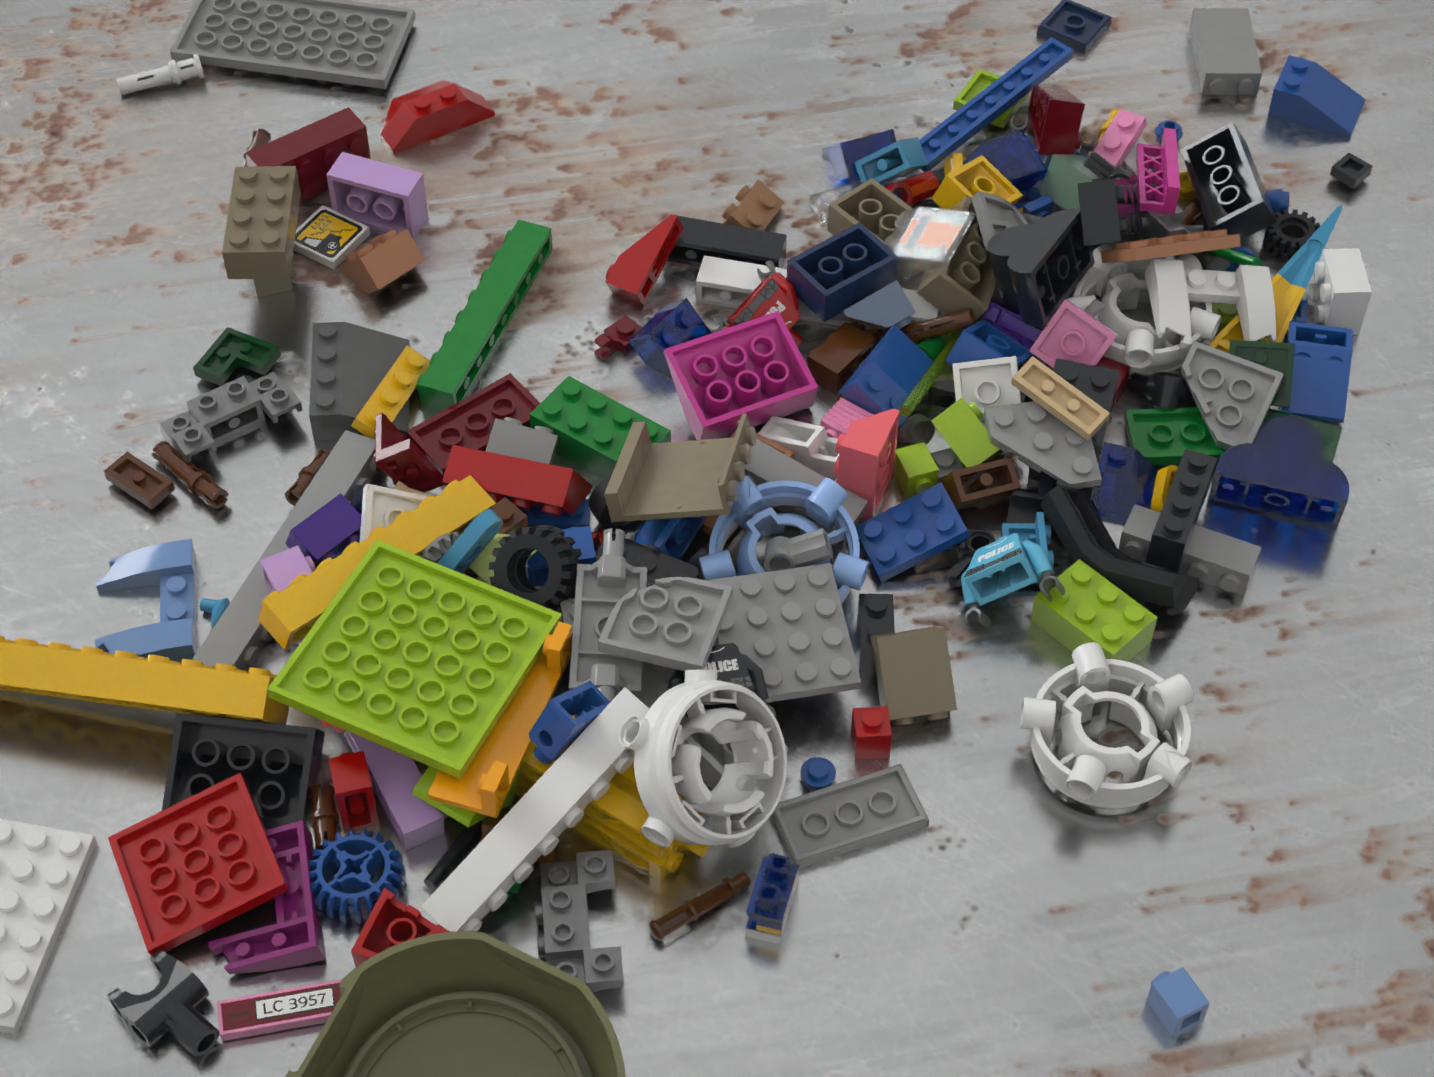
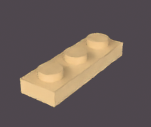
M1033 356L1012 377L1011 384L1087 441L1109 419L1110 413Z

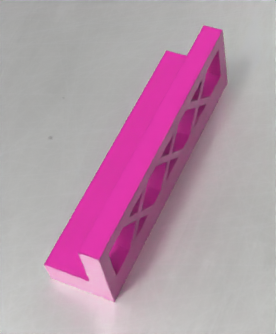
M1164 128L1161 146L1137 143L1136 164L1140 193L1138 209L1139 211L1175 215L1180 192L1176 129ZM1151 168H1152L1153 170H1155V171H1157V172L1153 173V172L1149 171L1148 169H1151ZM1153 183V184H1155V185L1158 186V187L1153 188L1152 186H1150V185H1148V184ZM1154 198L1155 200H1157V201H1159V202H1156V201H1147V200Z

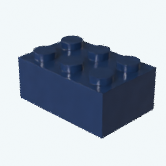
M859 222L787 260V280L794 285L797 297L823 322H826L842 313L845 309L896 281L898 256Z

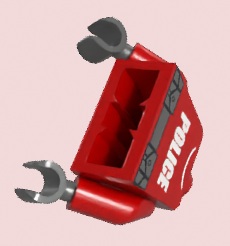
M766 261L770 271L763 273L757 268L761 283L726 320L729 325H726L719 316H714V321L719 323L720 326L716 330H711L707 327V331L711 334L779 311L798 347L803 338L791 328L801 317L798 313L799 302L794 285L781 273L776 272L772 261Z

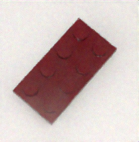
M510 373L407 430V439H411L444 477L452 445L486 451L495 418L504 420L505 417L514 418L523 423L522 426L531 428L530 413L540 402Z

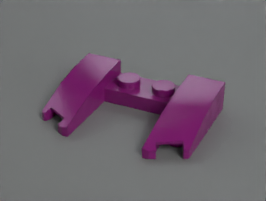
M303 820L266 830L290 889L275 897L277 923L208 942V947L214 955L223 952L230 961V963L224 966L228 974L271 971L326 960L322 927L317 920L315 895L310 887L313 882L309 874H307L311 872L308 861L313 860L312 834Z

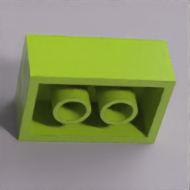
M1080 559L1057 577L1065 588L1064 595L1061 594L1057 587L1052 588L1049 592L1052 601H1049L1042 591L1035 595L1031 621L1071 652L1082 644L1098 643L1102 646L1106 659L1129 662L1152 642L1157 616Z

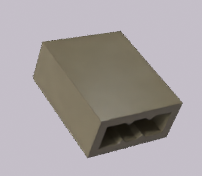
M933 626L870 636L880 705L888 706L889 718L893 720L894 726L914 723L913 717L927 715V720L947 718V711L957 710L945 627Z

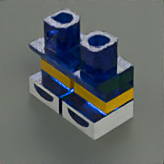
M773 853L769 854L768 857H763L746 910L749 918L745 927V936L781 945L799 886V865L790 863L791 859L789 857Z

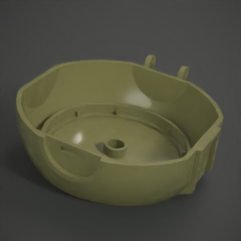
M457 931L430 934L397 944L367 959L349 972L339 984L340 999L300 1068L296 1072L289 1070L285 1076L626 1077L620 1044L612 1023L601 1003L582 980L485 933Z

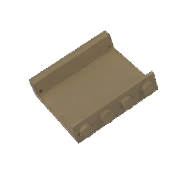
M747 413L742 414L741 419L738 420L735 437L651 444L646 421L633 422L604 493L611 522L730 514L734 500H738L739 484L744 481L745 466L750 463L751 447L756 444L755 428L750 426Z

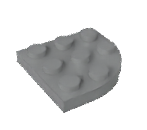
M667 577L656 579L655 585L648 586L639 591L634 588L624 595L612 609L599 638L598 651L681 671L704 670L731 602L733 587L690 577Z

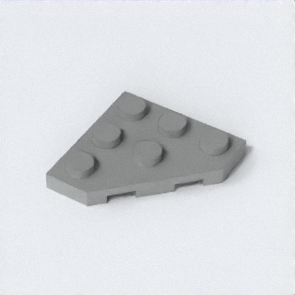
M1193 341L1181 368L1185 382L1216 446L1247 457L1280 387L1284 373Z
M1035 401L984 409L983 415L991 444L1000 449L1004 447L1017 455L1018 460L1039 473L1043 471L1058 480L1057 484L1061 486L1081 489L1101 485L1102 477L1092 439L1090 438L1087 441Z

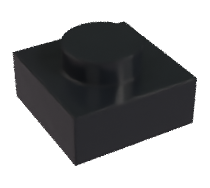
M1347 153L1332 166L1330 175L1354 189L1371 174L1373 166L1355 155Z

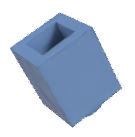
M1183 967L1172 973L1165 971L1157 975L1151 982L1147 997V1003L1172 1037L1203 1022L1210 1004Z

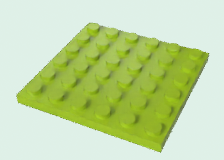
M376 539L267 688L268 698L461 779L541 656L546 636L548 634L553 635L558 622H562V614Z

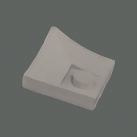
M977 192L971 197L986 251H988L987 244L989 240L997 233L1010 227L1028 224L1023 215L1002 197L985 192Z

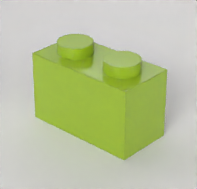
M960 398L931 420V422L966 468L991 462L1002 454L1003 450L990 443L987 429L980 421L984 415L973 401L967 404L963 398Z

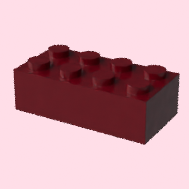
M349 107L246 152L248 166H296L301 191L300 203L329 190L326 174L342 152L371 159L366 125Z

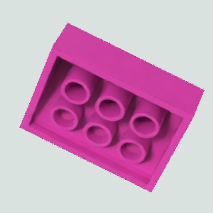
M779 311L664 349V355L686 420L696 440L718 439L732 435L738 428L737 422L741 419L742 414L747 413L750 426L755 427L768 422L772 416L783 417L814 405L818 385Z

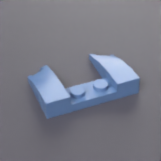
M192 539L157 544L111 559L109 561L111 569L105 578H99L96 582L97 591L160 585V622L130 628L95 639L96 648L107 649L112 654H115L116 650L137 654L138 657L148 658V655L164 656L170 658V661L180 663L182 659L192 660L197 653L196 554Z

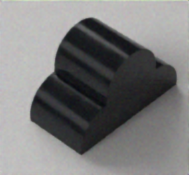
M1066 209L1052 213L1041 219L1037 224H1024L1007 228L994 235L987 244L1002 304L1011 309H1018L1022 321L1034 327H1045L1063 301L1067 299L1095 262L1091 246H1084L1080 209Z

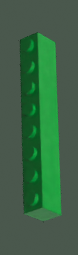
M518 219L513 229L508 230L504 244L500 250L497 249L495 251L492 263L488 270L485 269L476 290L473 289L470 292L468 303L464 310L458 312L453 328L445 333L442 346L438 352L433 353L425 374L422 373L418 378L416 390L420 395L421 406L443 411L466 398L552 252L551 228Z

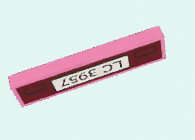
M342 979L217 1001L221 1040L227 1041L326 1023L340 999L339 984Z

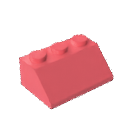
M897 409L887 410L851 422L846 434L841 433L836 443L835 452L839 453L834 467V473L838 474L835 482L868 501L862 517L866 519H871L875 516L894 476L900 410Z

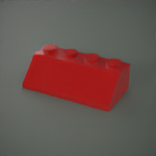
M452 445L442 480L445 485H448L454 480L460 482L471 475L496 503L506 497L520 510L530 511L531 506L542 509V513L554 517H560L561 513L573 515L592 489V485L571 468Z

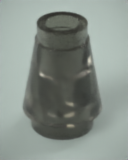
M916 414L911 416L898 428L897 443L914 445L925 442V444H928L935 432L934 424L924 415Z

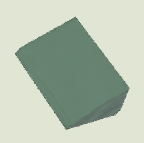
M1053 154L1039 193L1041 197L1047 194L1054 201L1053 205L1061 210L1080 209L1078 183L1102 179L1084 166L1086 157L1082 155Z

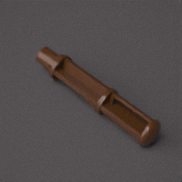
M744 871L733 878L725 877L721 884L690 901H684L682 906L658 920L650 921V933L656 940H664V937L690 921L698 920L700 915L729 898L737 897L741 889L751 884L750 878Z

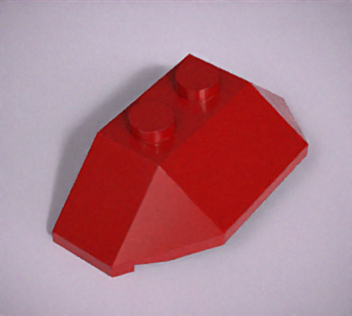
M442 80L392 99L380 135L383 142L394 155L494 117L495 111L482 95L455 83Z

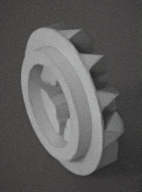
M445 533L439 536L422 551L420 557L438 563L459 538L460 533Z

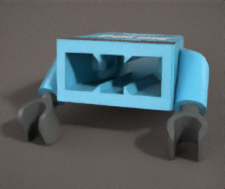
M1013 533L1009 536H1002L997 541L975 551L969 567L961 576L965 606L969 607L964 616V621L971 629L977 632L978 621L985 628H989L991 625L990 617L980 610L979 605L981 606L1038 581V578H1042L1039 587L1049 601H1052L1049 592L1054 587H1057L1062 595L1065 594L1063 585L1057 577L1051 575L1053 569L1043 548L1032 541H1022L1018 533Z

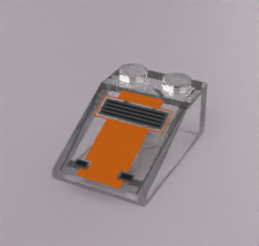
M916 207L908 212L903 211L894 223L896 226L895 231L883 242L898 256L897 277L907 282L947 266L976 215L968 211Z

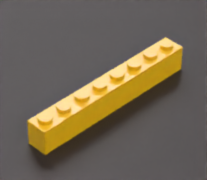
M471 475L460 482L454 480L439 495L426 497L413 511L405 510L400 513L393 523L387 527L379 526L374 529L368 538L361 543L357 541L351 543L335 559L331 557L325 559L312 573L307 576L305 574L297 576L286 589L281 592L275 590L268 594L262 601L263 606L258 621L279 645L286 650L305 638L376 539L420 557L422 551L433 540L445 533L459 531L473 521L481 512L495 505L496 502Z

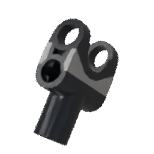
M159 950L150 958L156 970L161 974L160 982L155 989L146 994L134 995L127 991L122 992L116 987L107 994L113 1008L129 1030L149 1047L166 1032H169L191 1054L197 1057L207 1053L215 1045L219 1037V1030L195 1009L196 1006L209 996L207 988L189 968L164 951Z

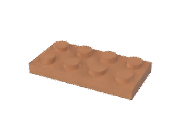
M1227 229L1112 243L1113 249L1101 251L1102 263H1113L1240 247V234L1227 235Z

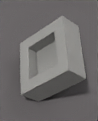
M952 448L930 453L939 469L937 484L950 472L964 468Z

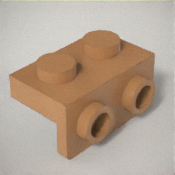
M758 179L751 187L745 185L735 196V199L738 200L737 204L735 205L732 202L722 213L721 216L725 219L722 223L764 231L785 202Z

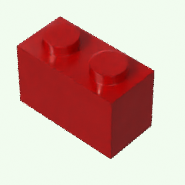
M364 751L348 752L338 757L329 758L328 761L344 833L350 832L351 828L357 831L378 826L377 809Z

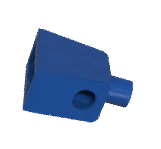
M591 681L550 699L528 733L529 738L536 745L534 755L540 762L550 764L558 759L610 703ZM575 714H576V715H579V716H578L577 718H575V719L572 718V716L575 715Z

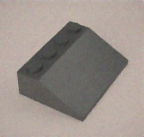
M347 322L313 323L309 418L314 441L339 440L345 430L365 436L353 428L351 424L407 345L410 347L408 339ZM409 399L392 422L404 436H407L406 431L409 430Z

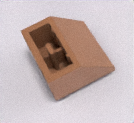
M392 229L385 234L382 233L368 241L369 244L361 249L357 248L344 256L346 262L338 266V268L345 276L369 294L383 288L425 261V258L408 229L398 233L395 229Z

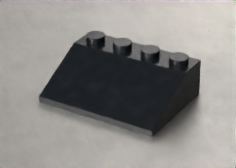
M176 713L162 811L241 773L250 790L265 830L301 820L306 824L312 800L311 789L316 785L320 770L325 732L312 727Z

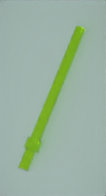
M963 330L952 332L947 337L945 347L899 408L902 416L908 417L911 415L948 364L945 360Z

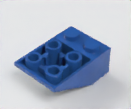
M1290 321L1284 343H1295L1290 407H1280V414L1344 423L1352 359L1353 329Z

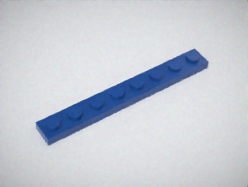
M1051 37L927 133L919 141L929 165L920 168V170L925 172L934 168L1032 91L1033 85L1038 86L1073 58V49Z

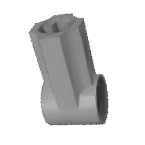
M822 528L790 539L783 536L770 539L765 548V571L804 567L833 558V550L827 532ZM784 556L786 559L779 560L775 559L774 557Z

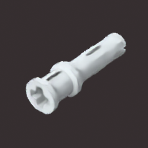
M194 54L193 58L178 62L171 60L167 66L117 78L116 80L121 95L171 82L174 85H180L182 81L196 77L204 79L205 77L199 56Z

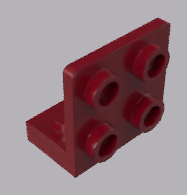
M383 412L377 414L376 428L374 429L376 439L374 461L377 467L387 473L394 485L400 481L407 487L424 493L443 486L442 473L411 439H407Z

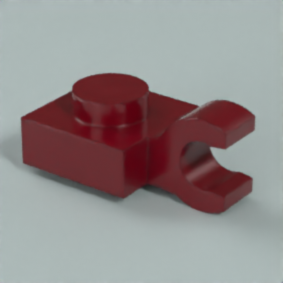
M624 316L604 329V334L599 335L594 340V343L600 347L594 351V354L601 360L608 359L617 350L626 354L647 340V331L628 316Z

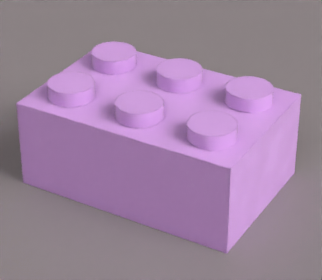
M342 152L326 174L332 210L369 228L383 232L395 229L397 233L408 229L414 239L428 218L423 173Z

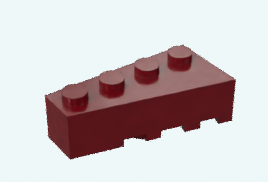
M1033 85L1027 113L1037 152L1040 155H1074L1075 149L1079 150L1081 146L1082 132H1079L1085 103L1067 90Z

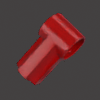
M928 170L899 182L884 185L883 187L891 193L895 190L898 198L910 206L934 196L939 188V183L932 171Z

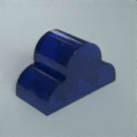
M1282 416L1269 421L1262 427L1256 444H1238L1229 448L1221 455L1217 462L1208 499L1338 527L1348 502L1349 483L1346 475L1337 465L1322 459L1324 445L1319 431L1310 422L1302 418Z

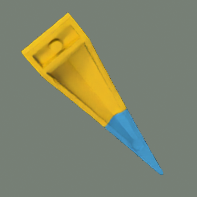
M1342 205L1332 212L1304 245L1271 279L1276 315L1277 340L1275 342L1282 343L1289 323L1292 321L1312 277L1315 263L1319 261L1322 250L1325 248L1341 213ZM1238 314L1214 338L1210 347L1229 353L1230 340L1244 341ZM1267 337L1258 340L1261 342H1268Z

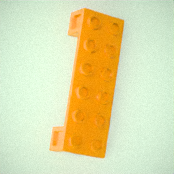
M558 622L553 635L548 634L546 636L541 656L462 778L459 779L438 770L428 791L430 800L497 818L532 742L528 733L550 699H552L570 659L572 651V625Z

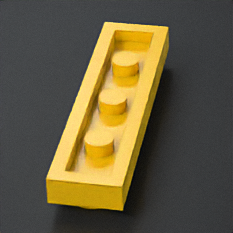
M407 345L351 426L365 436L375 439L376 415L383 412L391 422L394 421L416 389L419 376L422 373L425 374L428 369L430 360Z

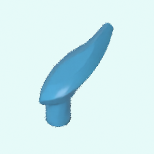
M203 598L201 600L200 610L212 613L211 631L230 604L228 598L220 600Z

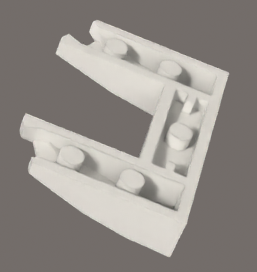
M1152 259L1144 274L1158 337L1161 338L1165 330L1168 329L1181 336L1180 347L1189 349L1192 345L1189 301L1236 304L1244 341H1258L1267 337L1268 342H1275L1277 340L1275 303L1269 267L1239 265L1236 272L1187 269L1183 267L1182 260Z

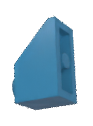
M918 137L900 139L854 162L862 184L871 178L883 184L929 165Z

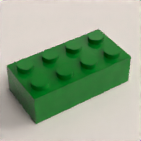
M570 376L530 413L531 428L535 429V426H543L551 429L554 435H558L557 454L602 479L613 473L633 422L646 421L651 444L671 442V430Z

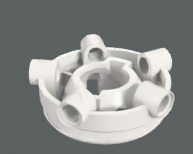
M1103 244L1097 247L1092 252L1094 264L1075 287L1074 297H1068L1067 299L1082 310H1085L1097 296L1103 297L1100 302L1104 307L1094 318L1118 334L1103 356L1130 366L1129 375L1139 373L1152 376L1155 372H1171L1182 367L1190 348L1184 349L1180 347L1181 336L1166 329L1160 338L1157 336L1156 329L1149 322L1132 320L1120 312L1122 310L1137 309L1140 291L1148 290L1144 273L1152 259L1102 263L1101 251L1112 250L1113 247L1111 244ZM1190 253L1182 254L1175 259L1182 260L1184 268L1202 270L1199 260ZM1189 301L1192 343L1193 341L1203 343L1204 340L1212 342L1219 328L1221 315L1212 313L1211 302Z
M1085 643L1073 650L1072 659L1074 664L1064 667L1052 675L1043 684L1036 698H1023L1020 729L1030 730L1031 748L1036 764L1045 778L1054 787L1076 801L1102 808L1136 806L1157 797L1169 785L1173 787L1178 786L1191 770L1193 761L1186 757L1191 737V725L1185 705L1194 700V694L1190 683L1181 674H1176L1164 680L1154 672L1134 663L1106 659L1100 644ZM1109 701L1108 720L1119 722L1130 728L1138 736L1145 748L1137 753L1127 745L1118 748L1099 745L1086 735L1081 723L1092 720V711L1095 703ZM1056 709L1061 712L1055 735L1056 744L1059 746L1058 759L1049 750ZM1156 725L1162 732L1168 730L1173 747L1166 742L1159 746L1160 740L1158 739ZM1114 771L1122 773L1118 784L1105 783L1108 773Z
M685 670V683L674 686L662 694L651 706L645 718L637 715L630 716L620 730V744L635 751L634 770L636 784L643 805L649 814L641 828V832L648 840L662 847H669L673 839L691 845L726 844L728 848L741 846L748 842L755 835V832L771 817L784 789L787 755L782 731L775 716L765 702L751 690L738 684L717 680L718 671ZM734 703L740 709V711L731 708L704 710V705ZM687 712L689 719L683 725H680L681 719ZM694 733L709 734L719 744L730 743L733 751L734 762L724 765L722 778L711 791L704 784L701 776L699 763L702 749L696 745L684 744L685 740ZM757 779L754 791H743L747 781ZM694 809L712 816L714 832L702 827L705 820Z

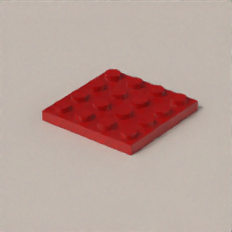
M241 773L108 837L143 940L151 956L159 950L166 952L290 890L250 790Z

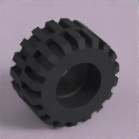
M549 526L522 527V529H515L509 532L510 536L503 537L499 541L502 546L501 548H494L491 555L496 557L495 562H489V570H494V576L489 578L491 584H497L499 589L553 611L558 610L562 601L569 600L568 598H575L577 564L584 563H579L578 557L582 556L580 548L573 549L572 546L575 544V541L572 537H564V531L552 529ZM534 550L539 551L545 557L549 568L548 579L540 590L529 582L526 575V562Z

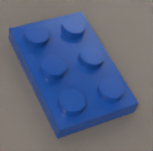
M942 482L855 526L858 537L881 582L971 537Z

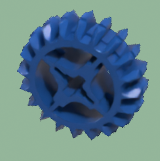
M351 828L349 836L342 837V835L336 832L335 841L330 842L324 839L322 844L323 850L314 849L312 854L313 860L308 861L311 872L307 874H309L313 882L310 887L315 895L316 908L319 912L326 911L327 916L331 920L340 915V919L344 924H346L350 917H355L356 922L360 924L363 919L362 916H370L384 888L395 894V898L398 899V891H403L405 885L404 875L406 871L405 866L402 864V855L399 850H395V845L391 840L384 842V837L380 832L371 837L367 829L361 835H356L355 831ZM335 868H338L339 871L333 876L334 880L327 884L331 873ZM383 868L382 877L374 884L373 879L377 877V872Z

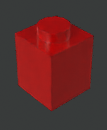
M888 706L853 708L851 738L855 761L890 759L892 732Z

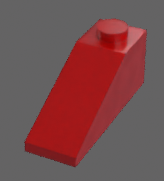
M671 214L618 256L615 264H612L606 273L605 283L613 294L644 306L684 229L678 216Z

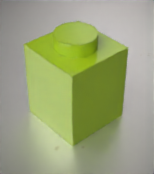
M925 442L896 449L894 475L906 498H911L937 484L939 469Z

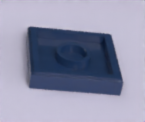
M1061 0L1038 26L1037 35L1047 39L1052 37L1071 49L1085 54L1111 25L1112 17L1072 0Z

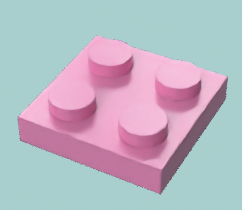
M1065 299L1029 352L1052 368H1054L1056 358L1096 366L1118 334L1068 299Z

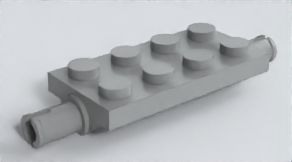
M606 529L603 532V553L597 562L591 565L577 564L569 690L591 681L610 702L624 687L636 697H641L643 661L598 651L599 638L614 606L629 591L634 588L637 591L646 588L647 567H633L623 557L625 532L620 529H616L615 541H612V529Z

